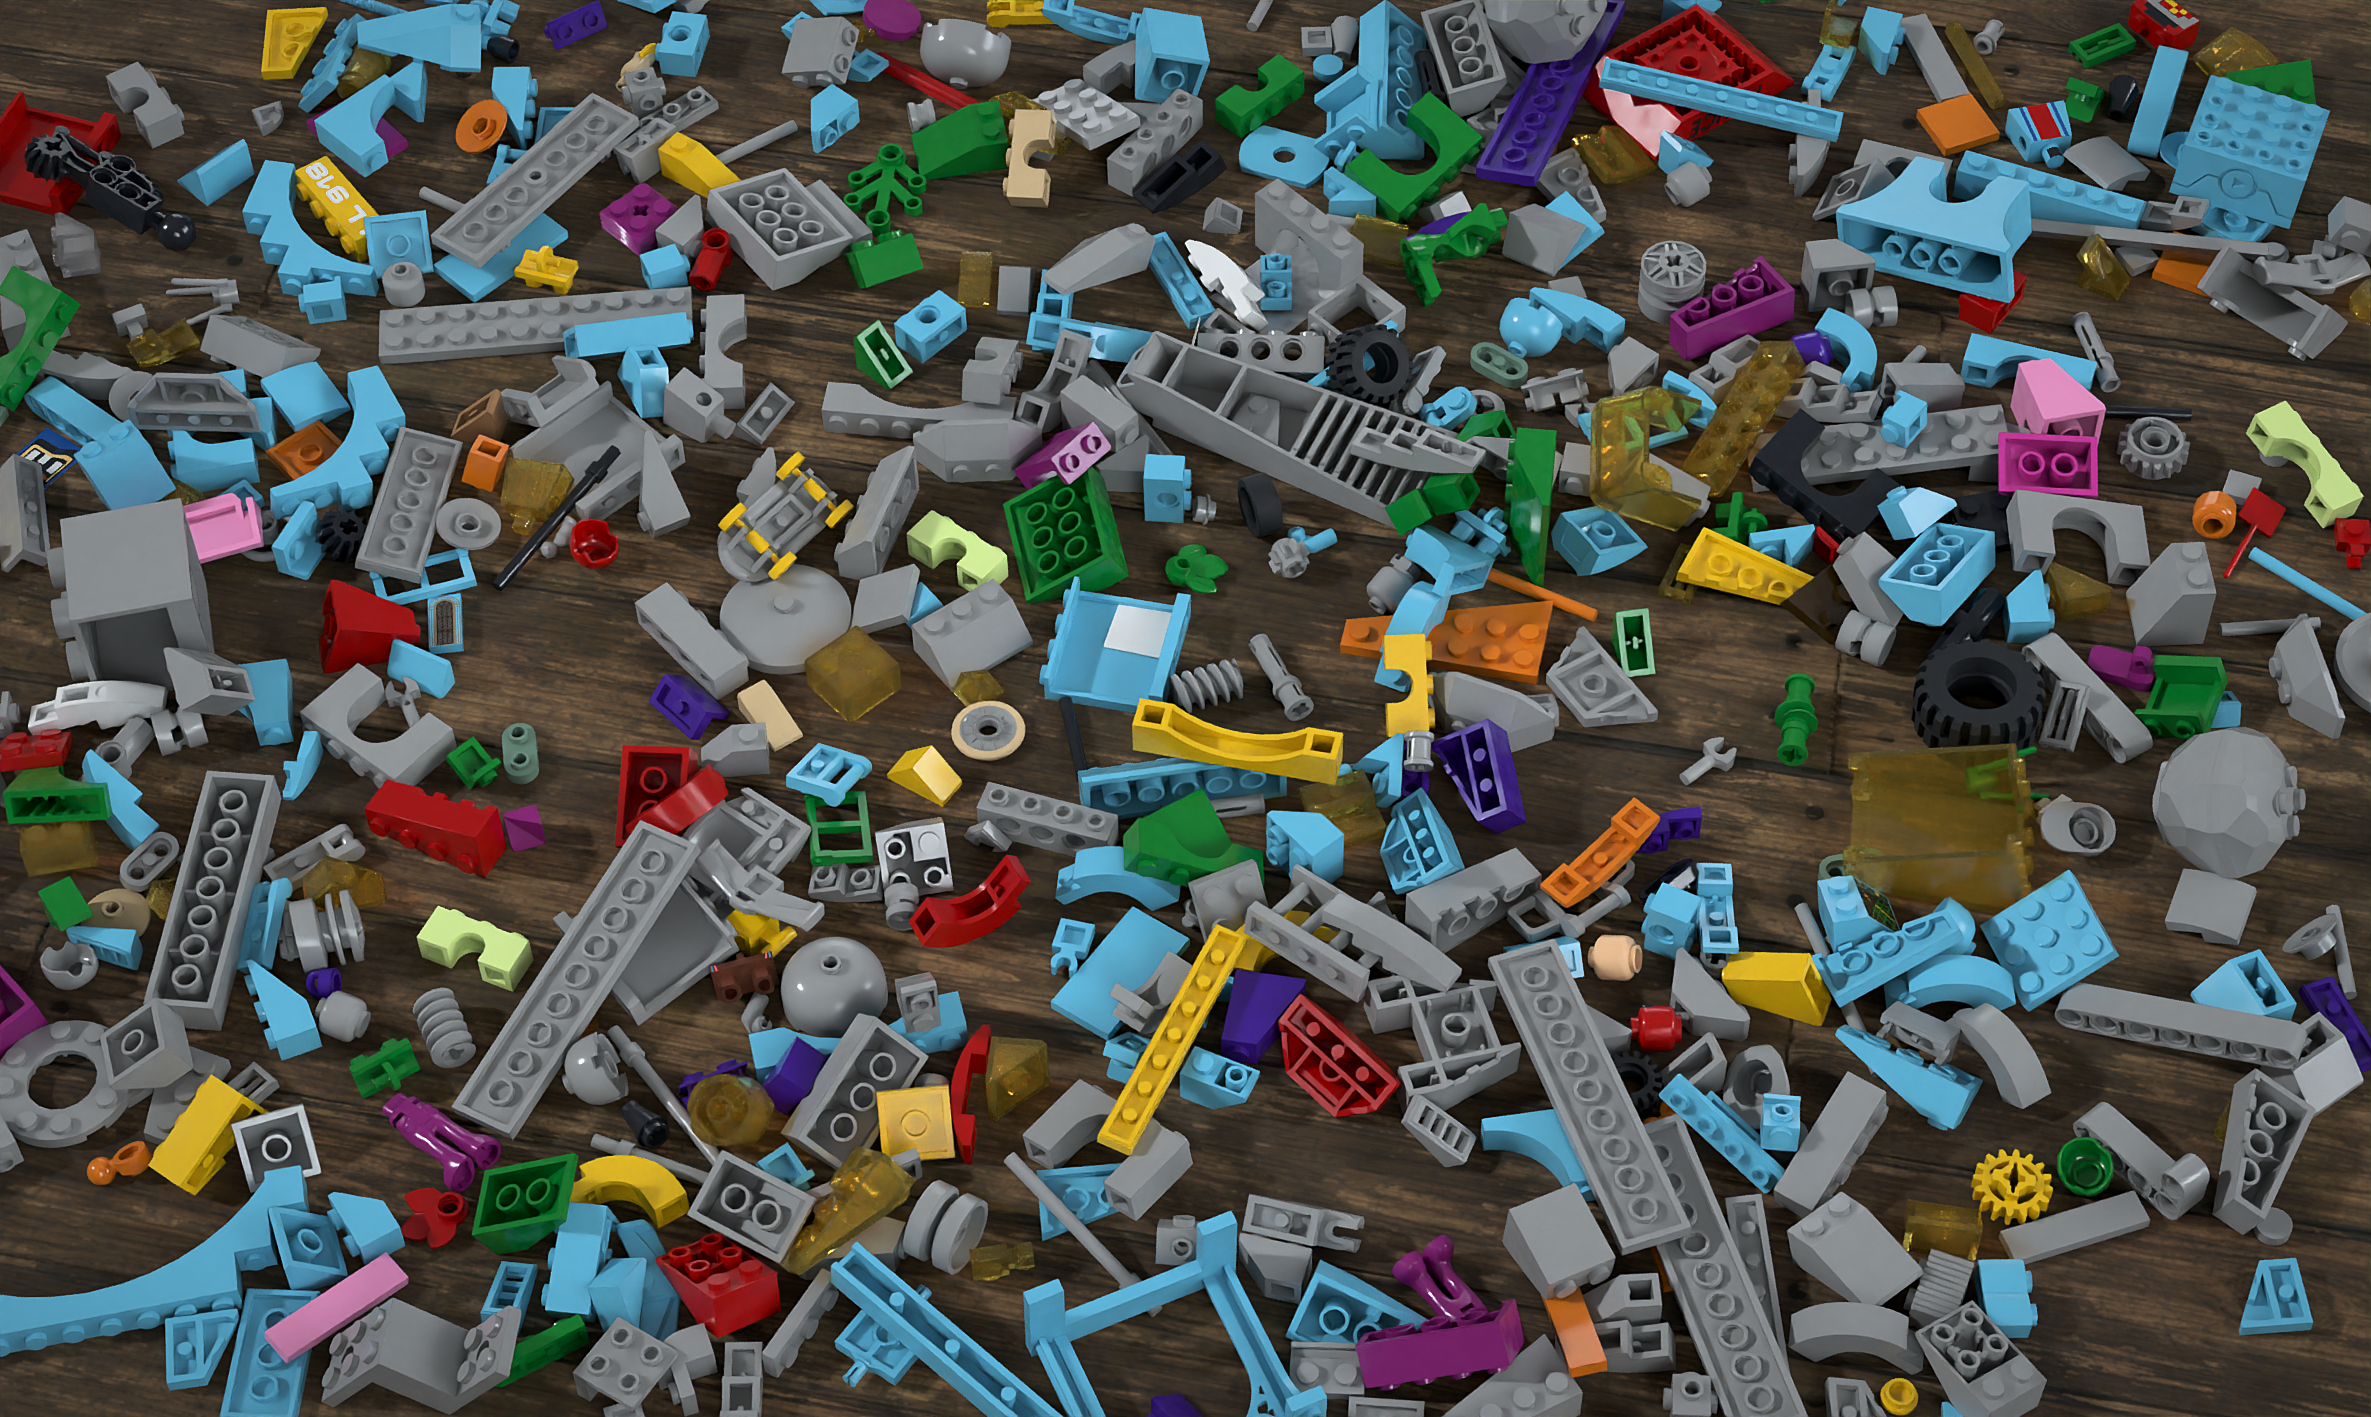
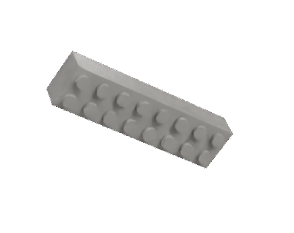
M219 771L206 772L143 1002L145 1005L152 999L157 998L183 1017L185 1028L221 1031L237 972L254 885L260 883L262 867L266 861L282 799L274 775Z

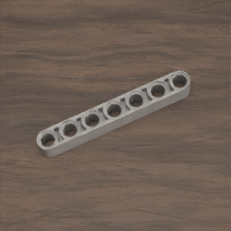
M2077 982L2063 991L2055 1011L2056 1020L2066 1028L2280 1069H2292L2297 1066L2307 1038V1032L2301 1025L2288 1020Z

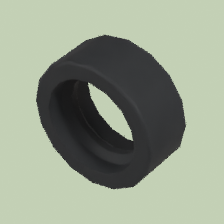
M1261 472L1241 478L1237 486L1238 499L1243 518L1251 534L1259 538L1282 530V508L1276 488L1268 474Z

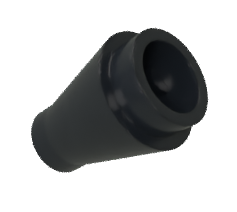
M2118 75L2109 83L2107 116L2110 119L2121 121L2125 118L2126 112L2139 92L2137 81L2133 77Z
M635 1100L627 1102L622 1107L621 1117L627 1122L639 1145L649 1149H656L666 1142L670 1129L665 1118L643 1107Z

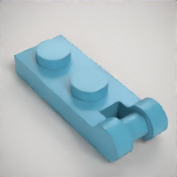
M287 878L276 879L272 883L266 881L254 885L237 969L245 974L250 973L246 963L250 959L265 970L272 969L285 901L293 892L292 884Z

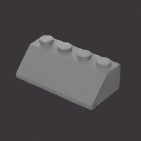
M1462 0L1421 12L1425 36L1432 51L1433 60L1444 93L1447 95L1449 108L1459 117L1483 111L1505 86L1507 77L1480 0Z
M909 445L880 460L876 471L870 473L867 491L865 495H860L858 499L856 515L854 519H849L846 525L843 543L839 542L835 549L834 561L838 562L839 576L860 581L861 579L882 573L919 491L916 450L914 446Z
M858 1013L816 1077L809 1093L801 1100L780 1134L808 1154L845 1175L855 1172L880 1133L876 1091L909 1088L929 1056L877 1017Z

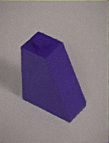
M1236 969L1221 1038L1222 1057L1238 1063L1257 1064L1281 1034L1278 1020L1300 993L1306 996V979Z

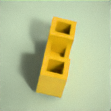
M1425 634L1382 636L1384 670H1400L1411 681L1410 694L1404 701L1385 704L1387 737H1393L1397 733L1404 734L1416 730L1429 732V729L1435 728L1434 708H1428V695H1433V675H1427L1426 661H1432L1431 641H1425Z

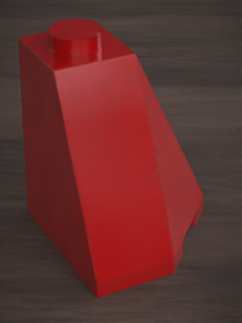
M330 581L322 603L321 615H325L323 624L324 635L319 637V653L323 673L349 670L357 663L362 666L387 662L389 661L391 645L394 639H399L413 646L418 644L420 640V626L415 623L413 610L341 581Z

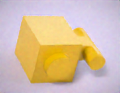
M735 909L726 918L738 934L734 937V940L739 950L748 957L771 951L774 958L797 936L796 931L791 926H786L780 932L779 920L762 914L747 915Z

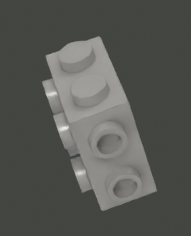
M843 16L796 19L782 74L790 79L794 86L802 89H807L809 86L820 85L828 87L831 84H845L860 30Z

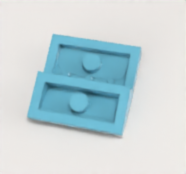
M317 362L296 365L260 380L261 388L268 397H272L273 404L294 432L318 420L325 424L351 410L349 404Z

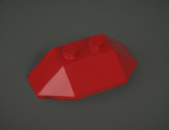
M1300 993L1278 1020L1279 1030L1282 1035V1050L1286 1073L1334 1118L1338 1119L1378 1112L1401 1084L1392 1068L1341 1021Z

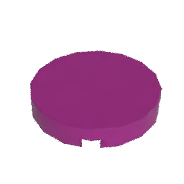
M868 0L864 6L862 20L869 30L870 28L877 31L876 35L883 39L905 41L910 39L911 35L918 33L921 15L919 10L906 0Z

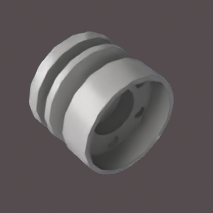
M1669 240L1656 243L1643 254L1637 303L1641 312L1650 320L1670 325L1671 314L1697 297H1703L1707 262L1697 248L1682 241Z
M348 889L339 891L342 907L335 908L331 893L325 894V911L318 912L312 897L289 903L295 940L305 974H309L313 970L328 968L329 952L335 951L342 966L347 965L345 952L347 948L352 949L355 962L364 961L365 935L359 909L352 900Z

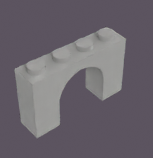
M1277 178L1255 193V246L1268 255L1275 253L1286 255L1299 246V237H1301L1309 246L1317 261L1319 269V295L1327 299L1363 274L1364 244Z
M2016 489L2006 509L2013 571L2032 573L2034 570H2041L2042 574L2045 575L2056 554L2053 530L2060 528L2081 531L2099 544L2105 557L2108 583L2132 586L2151 565L2142 506Z
M359 663L300 711L304 725L302 727L303 732L318 731L321 744L327 748L334 758H342L348 762L358 775H366L373 780L378 789L387 779L416 786L438 767L450 752L457 748L453 729L429 712L404 734L391 741L371 743L353 735L359 723L386 701L382 679Z
M1079 1079L1023 1134L1028 1157L1047 1169L1061 1168L1079 1149L1097 1139L1117 1100L1107 1095L1099 1086H1091ZM1151 1117L1132 1154L1103 1182L1109 1205L1137 1221L1193 1164L1189 1149L1190 1144L1185 1136L1177 1131L1172 1132L1166 1129L1156 1119Z

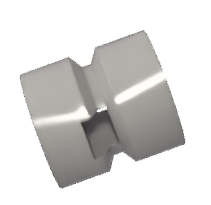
M1893 286L1873 287L1871 292H1868L1866 288L1847 290L1845 294V314L1858 321L1865 329H1869L1872 323L1876 327L1895 326L1898 319V305Z
M1851 610L1839 630L1835 649L1850 656L1860 654L1862 661L1876 667H1881L1892 648L1897 630L1895 627L1881 621L1873 624L1869 616Z
M178 706L175 713L167 709L150 714L162 756L181 751L182 745L185 744L193 748L209 743L201 713L181 711L180 706ZM177 726L181 727L180 732H172V729L176 728Z

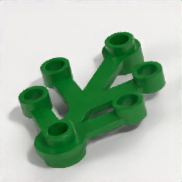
M893 143L883 145L879 149L876 156L877 161L848 175L849 188L856 192L848 193L843 198L844 204L853 213H856L862 209L863 201L878 193L875 209L866 214V226L872 231V235L876 237L888 232L891 228L890 214L888 213L891 193L904 204L906 215L915 217L922 213L923 207L922 200L912 194L920 195L927 190L926 178L923 175L917 174L906 164V153L899 145ZM895 171L908 181L909 191L894 179ZM882 172V176L867 185V179Z

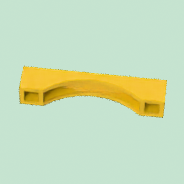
M1142 698L1139 700L1132 723L1133 750L1331 785H1336L1343 758V733L1308 727L1284 734L1260 735L1242 733L1204 722L1186 713L1174 704Z

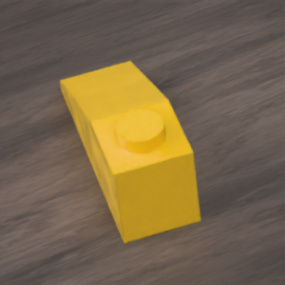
M678 131L658 149L662 175L707 199L709 190L742 181L701 143Z

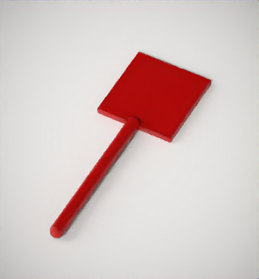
M2255 487L2252 488L2237 515L2238 518L2249 524L2250 528L2223 574L2225 579L2230 577L2254 532L2258 530L2270 538L2286 511L2285 507Z

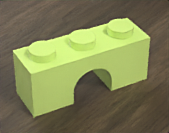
M933 510L906 533L908 554L932 569H935L944 560L959 559L960 561L957 563L958 585L969 592L991 579H994L1000 585L1009 576L1007 555L1000 548L989 545L974 532L966 531L956 525L949 517L941 516Z
M437 906L417 936L422 957L449 968H453L458 959L467 953H481L477 961L482 980L512 992L534 960L530 942L523 935L516 932L509 933L503 931L487 921L480 922L466 917L462 912L455 909L448 910Z

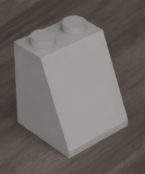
M2205 542L2171 543L2126 591V600L2137 646L2203 644L2217 594Z
M1575 1183L1508 1211L1502 1242L1545 1300L1555 1296L1558 1298L1567 1297L1575 1292L1577 1287L1589 1282L1592 1285L1598 1284L1606 1280L1612 1273L1616 1257Z

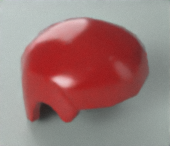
M593 518L581 520L572 528L569 541L570 552L573 558L583 567L598 570L608 567L618 557L619 539L617 535H612L607 522Z

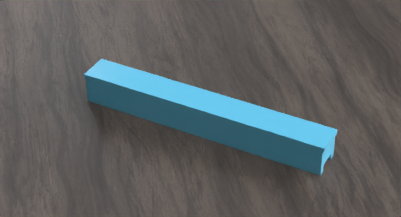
M857 1241L851 1246V1251L839 1263L836 1261L831 1265V1278H829V1281L987 1417H1063Z

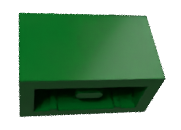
M901 229L878 235V242L875 243L873 239L848 245L850 251L842 254L843 260L859 288H867L924 268L913 234H903Z

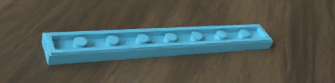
M1609 58L1605 59L1599 83L1600 88L1833 142L1838 140L1844 114L1843 112Z

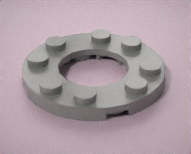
M58 1021L29 1033L5 1053L0 1061V1114L13 1137L26 1144L44 1148L71 1146L87 1141V1135L97 1131L104 1125L106 1128L110 1127L122 1115L128 1106L127 1101L132 1093V1089L113 1090L109 1087L100 1035L109 1030V1028L89 1021ZM68 1054H77L86 1057L95 1064L97 1069L96 1083L89 1095L79 1103L65 1109L50 1110L38 1106L31 1100L28 1092L31 1077L36 1074L38 1067L50 1064L57 1056L63 1055L67 1057Z

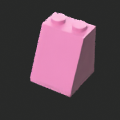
M2050 358L2019 363L2010 405L2018 425L2029 429L2031 434L2097 437L2098 447L2106 412L2105 405Z

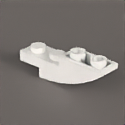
M1190 239L1186 241L1185 245L1191 254L1188 256V259L1203 274L1200 280L1204 286L1211 292L1216 290L1232 305H1235L1237 309L1234 311V314L1244 326L1250 324L1258 331L1264 328L1268 322L1256 302L1265 293L1250 274L1214 247Z
M115 680L92 681L57 688L55 700L31 707L28 729L32 735H40L45 730H62L76 725H86L97 720L102 730L114 726L120 727L136 716L141 719L151 718L150 714L164 711L168 691L166 687L150 683Z

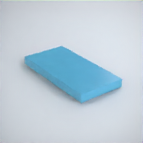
M542 212L510 241V247H505L506 250L503 253L499 251L480 269L473 267L452 254H448L433 265L434 271L472 302L476 303L515 276L514 270L521 263L526 249L539 252L540 248L544 245L550 246L553 249L568 239V232Z
M1132 906L1051 1000V1009L1106 1041L1110 1040L1125 1023L1112 1015L1119 1001L1109 995L1115 984L1118 983L1129 991L1140 988L1153 975L1167 952L1171 951L1180 957L1190 946V938Z
M247 1288L220 1417L299 1416L312 1348L286 1364L265 1339V1331L320 1296V1291Z

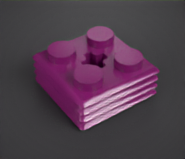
M642 183L635 186L633 190L620 199L613 201L607 208L599 212L602 220L601 227L640 256L657 246L655 230L679 208L648 184Z

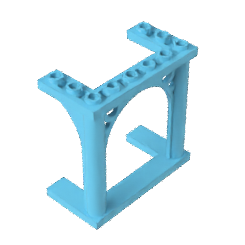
M1232 1211L1197 1224L1196 1260L1068 1311H1065L1064 1290L1059 1279L1023 1292L1026 1346L1031 1357L1039 1356L1067 1417H1106L1070 1343L1071 1341L1204 1288L1249 1376L1251 1403L1246 1417H1326L1327 1396L1322 1386L1319 1385L1302 1393L1296 1388L1287 1375L1236 1275L1237 1221ZM1266 1404L1268 1414H1259L1258 1408Z

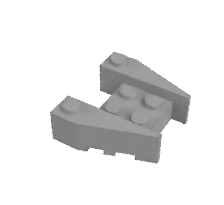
M1401 975L1368 981L1363 1006L1373 1034L1412 1027L1425 1061L1398 1067L1397 1078L1401 1084L1395 1090L1403 1115H1405L1414 1094H1421L1445 1111L1517 1071L1522 1046L1520 1042L1501 1046L1488 1011L1494 1009L1497 992L1495 981L1470 979L1469 983L1454 982L1446 993Z

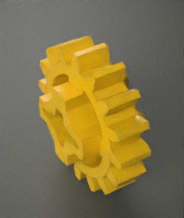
M2001 1149L1997 1159L1987 1154L1984 1164H1977L1971 1187L1974 1188L1972 1198L1973 1200H1981L1979 1207L1981 1212L1988 1209L1992 1211L1991 1220L1994 1221L1999 1216L2004 1217L2005 1225H2010L2012 1218H2017L2020 1225L2025 1224L2027 1216L2037 1220L2040 1211L2046 1212L2053 1192V1187L2050 1186L2052 1176L2051 1174H2043L2045 1166L2043 1162L2036 1165L2032 1163V1154L2021 1158L2019 1150L2015 1149L2012 1156H2007L2006 1152Z

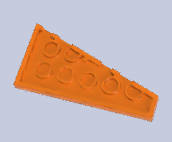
M1554 600L1446 610L1443 623L1436 625L1425 640L1431 641L1432 661H1426V667L1537 685ZM1394 615L1346 619L1340 643V653L1381 660L1382 652L1379 651L1382 645V636L1386 634Z

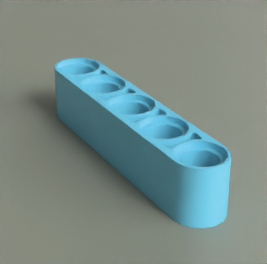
M2159 45L2131 131L2127 152L2157 159L2160 143L2164 138L2189 55L2188 51Z
M53 376L46 377L24 395L27 405L35 414L82 446L88 442L96 441L108 433L111 427L121 423Z

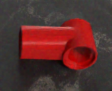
M721 228L709 229L702 236L703 247L689 275V283L694 285L699 291L709 292V290L715 289L723 269L732 262L733 255L729 234Z

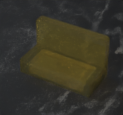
M1830 0L1825 9L1819 43L1849 49L1857 32L1859 21L1835 17L1838 0Z

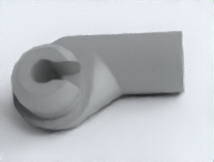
M754 992L741 1017V1021L749 1034L772 1030L771 1021L767 1022L765 1016L762 1015L769 1002V998L765 994L760 995Z

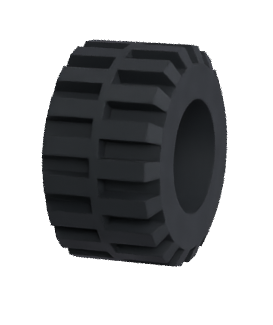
M1369 324L1344 331V334L1338 335L1335 338L1336 343L1330 345L1328 350L1331 352V355L1326 356L1325 363L1329 364V369L1325 371L1326 376L1331 377L1332 382L1329 383L1331 389H1337L1338 394L1372 405L1388 403L1397 399L1399 394L1404 393L1408 388L1405 383L1410 382L1412 378L1409 369H1413V362H1410L1408 357L1412 354L1410 348L1406 349L1404 346L1406 343L1403 337L1398 338V332L1395 329H1387V325ZM1365 351L1371 355L1375 363L1373 381L1367 376L1363 367Z

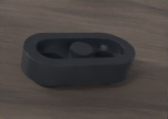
M1692 859L1678 861L1644 887L1638 894V897L1645 906L1650 893L1656 894L1662 882L1681 890H1687L1696 883L1695 878L1699 875V870Z

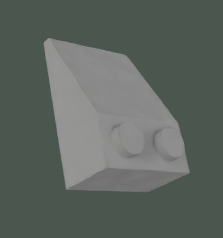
M722 1150L687 1215L782 1265L817 1199Z
M1842 1191L1787 1230L1793 1263L1850 1302L1881 1306L1923 1275V1269L1872 1213Z

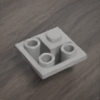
M941 817L906 822L875 832L884 892L890 885L903 882L915 885L918 888L919 896L954 890L944 822Z

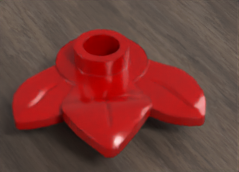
M423 1188L406 1194L404 1199L414 1214L401 1227L402 1236L411 1241L427 1239L431 1249L447 1245L455 1237L457 1226L462 1224L469 1215L467 1200L456 1192H445L442 1194L435 1188ZM451 1209L456 1210L453 1213L446 1214V1212Z

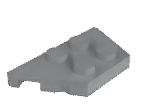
M1584 626L1578 629L1575 640L1570 647L1566 646L1560 655V660L1554 663L1546 674L1547 685L1584 727L1653 722L1658 718V710Z

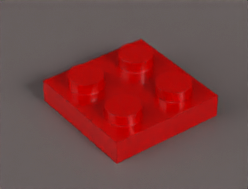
M49 729L42 731L40 735L27 736V733L18 732L6 736L0 744V772L63 766L73 746L71 732Z

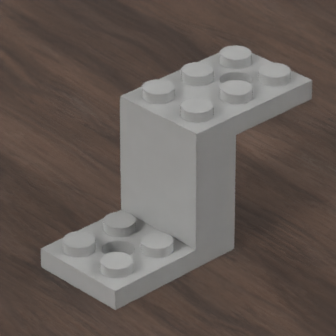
M391 1298L380 1307L374 1308L371 1313L361 1320L355 1321L352 1326L342 1333H338L333 1338L329 1349L330 1354H332L330 1366L322 1379L324 1392L321 1402L335 1407L373 1382L450 1415L509 1377L522 1310L508 1305L469 1331L396 1298Z

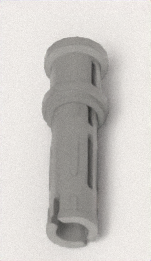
M1266 634L1254 636L1250 640L1249 648L1272 682L1273 695L1275 699L1281 701L1284 705L1286 717L1291 721L1305 718L1313 710L1314 704L1311 698L1305 696L1301 690L1302 684L1300 680L1288 672Z

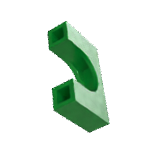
M1430 91L1408 110L1406 125L1434 150L1437 162L1431 169L1417 175L1401 174L1389 168L1367 148L1345 167L1344 175L1376 196V210L1396 228L1404 221H1411L1425 201L1428 203L1433 201L1439 194L1440 188L1446 182L1448 184L1452 183L1459 176L1461 169L1467 163L1469 165L1473 164L1482 152L1480 148L1483 137Z
M12 266L0 285V295L24 310L26 327L17 346L8 354L0 357V404L15 411L81 304L61 290Z

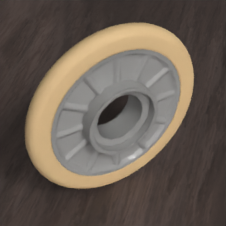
M981 701L967 706L956 716L952 724L951 735L955 746L966 756L981 761H993L1012 754L1021 745L1025 736V724L1019 712L1008 704L999 701ZM985 726H993L997 729L996 733L988 736L981 734L979 731Z

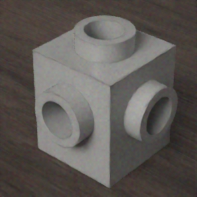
M653 67L624 73L626 86L621 87V92L625 105L630 104L633 115L637 116L638 119L643 118L663 107L662 96L666 95V88L663 78H657Z
M1176 1215L1173 1217V1220L1159 1219L1155 1264L1171 1265V1268L1174 1269L1196 1260L1197 1224L1203 1221H1195V1217L1190 1215Z
M1695 1372L1672 1375L1671 1388H1664L1663 1411H1670V1417H1711V1413L1717 1414L1718 1396L1715 1391L1711 1390V1376L1700 1375Z

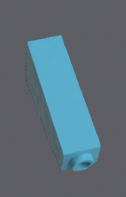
M686 312L575 325L563 332L566 357L589 361L623 356L628 346L656 345L658 350L683 347L689 344L690 338L693 337V326L691 320L687 319Z

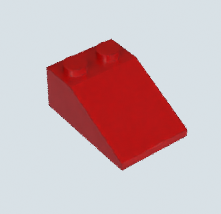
M622 746L615 847H623L630 834L625 829V826L631 820L675 791L697 772L698 754L690 747ZM688 826L677 833L676 836L682 837Z

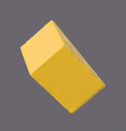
M932 745L906 751L887 773L888 779L941 807L948 802L962 785L960 777Z

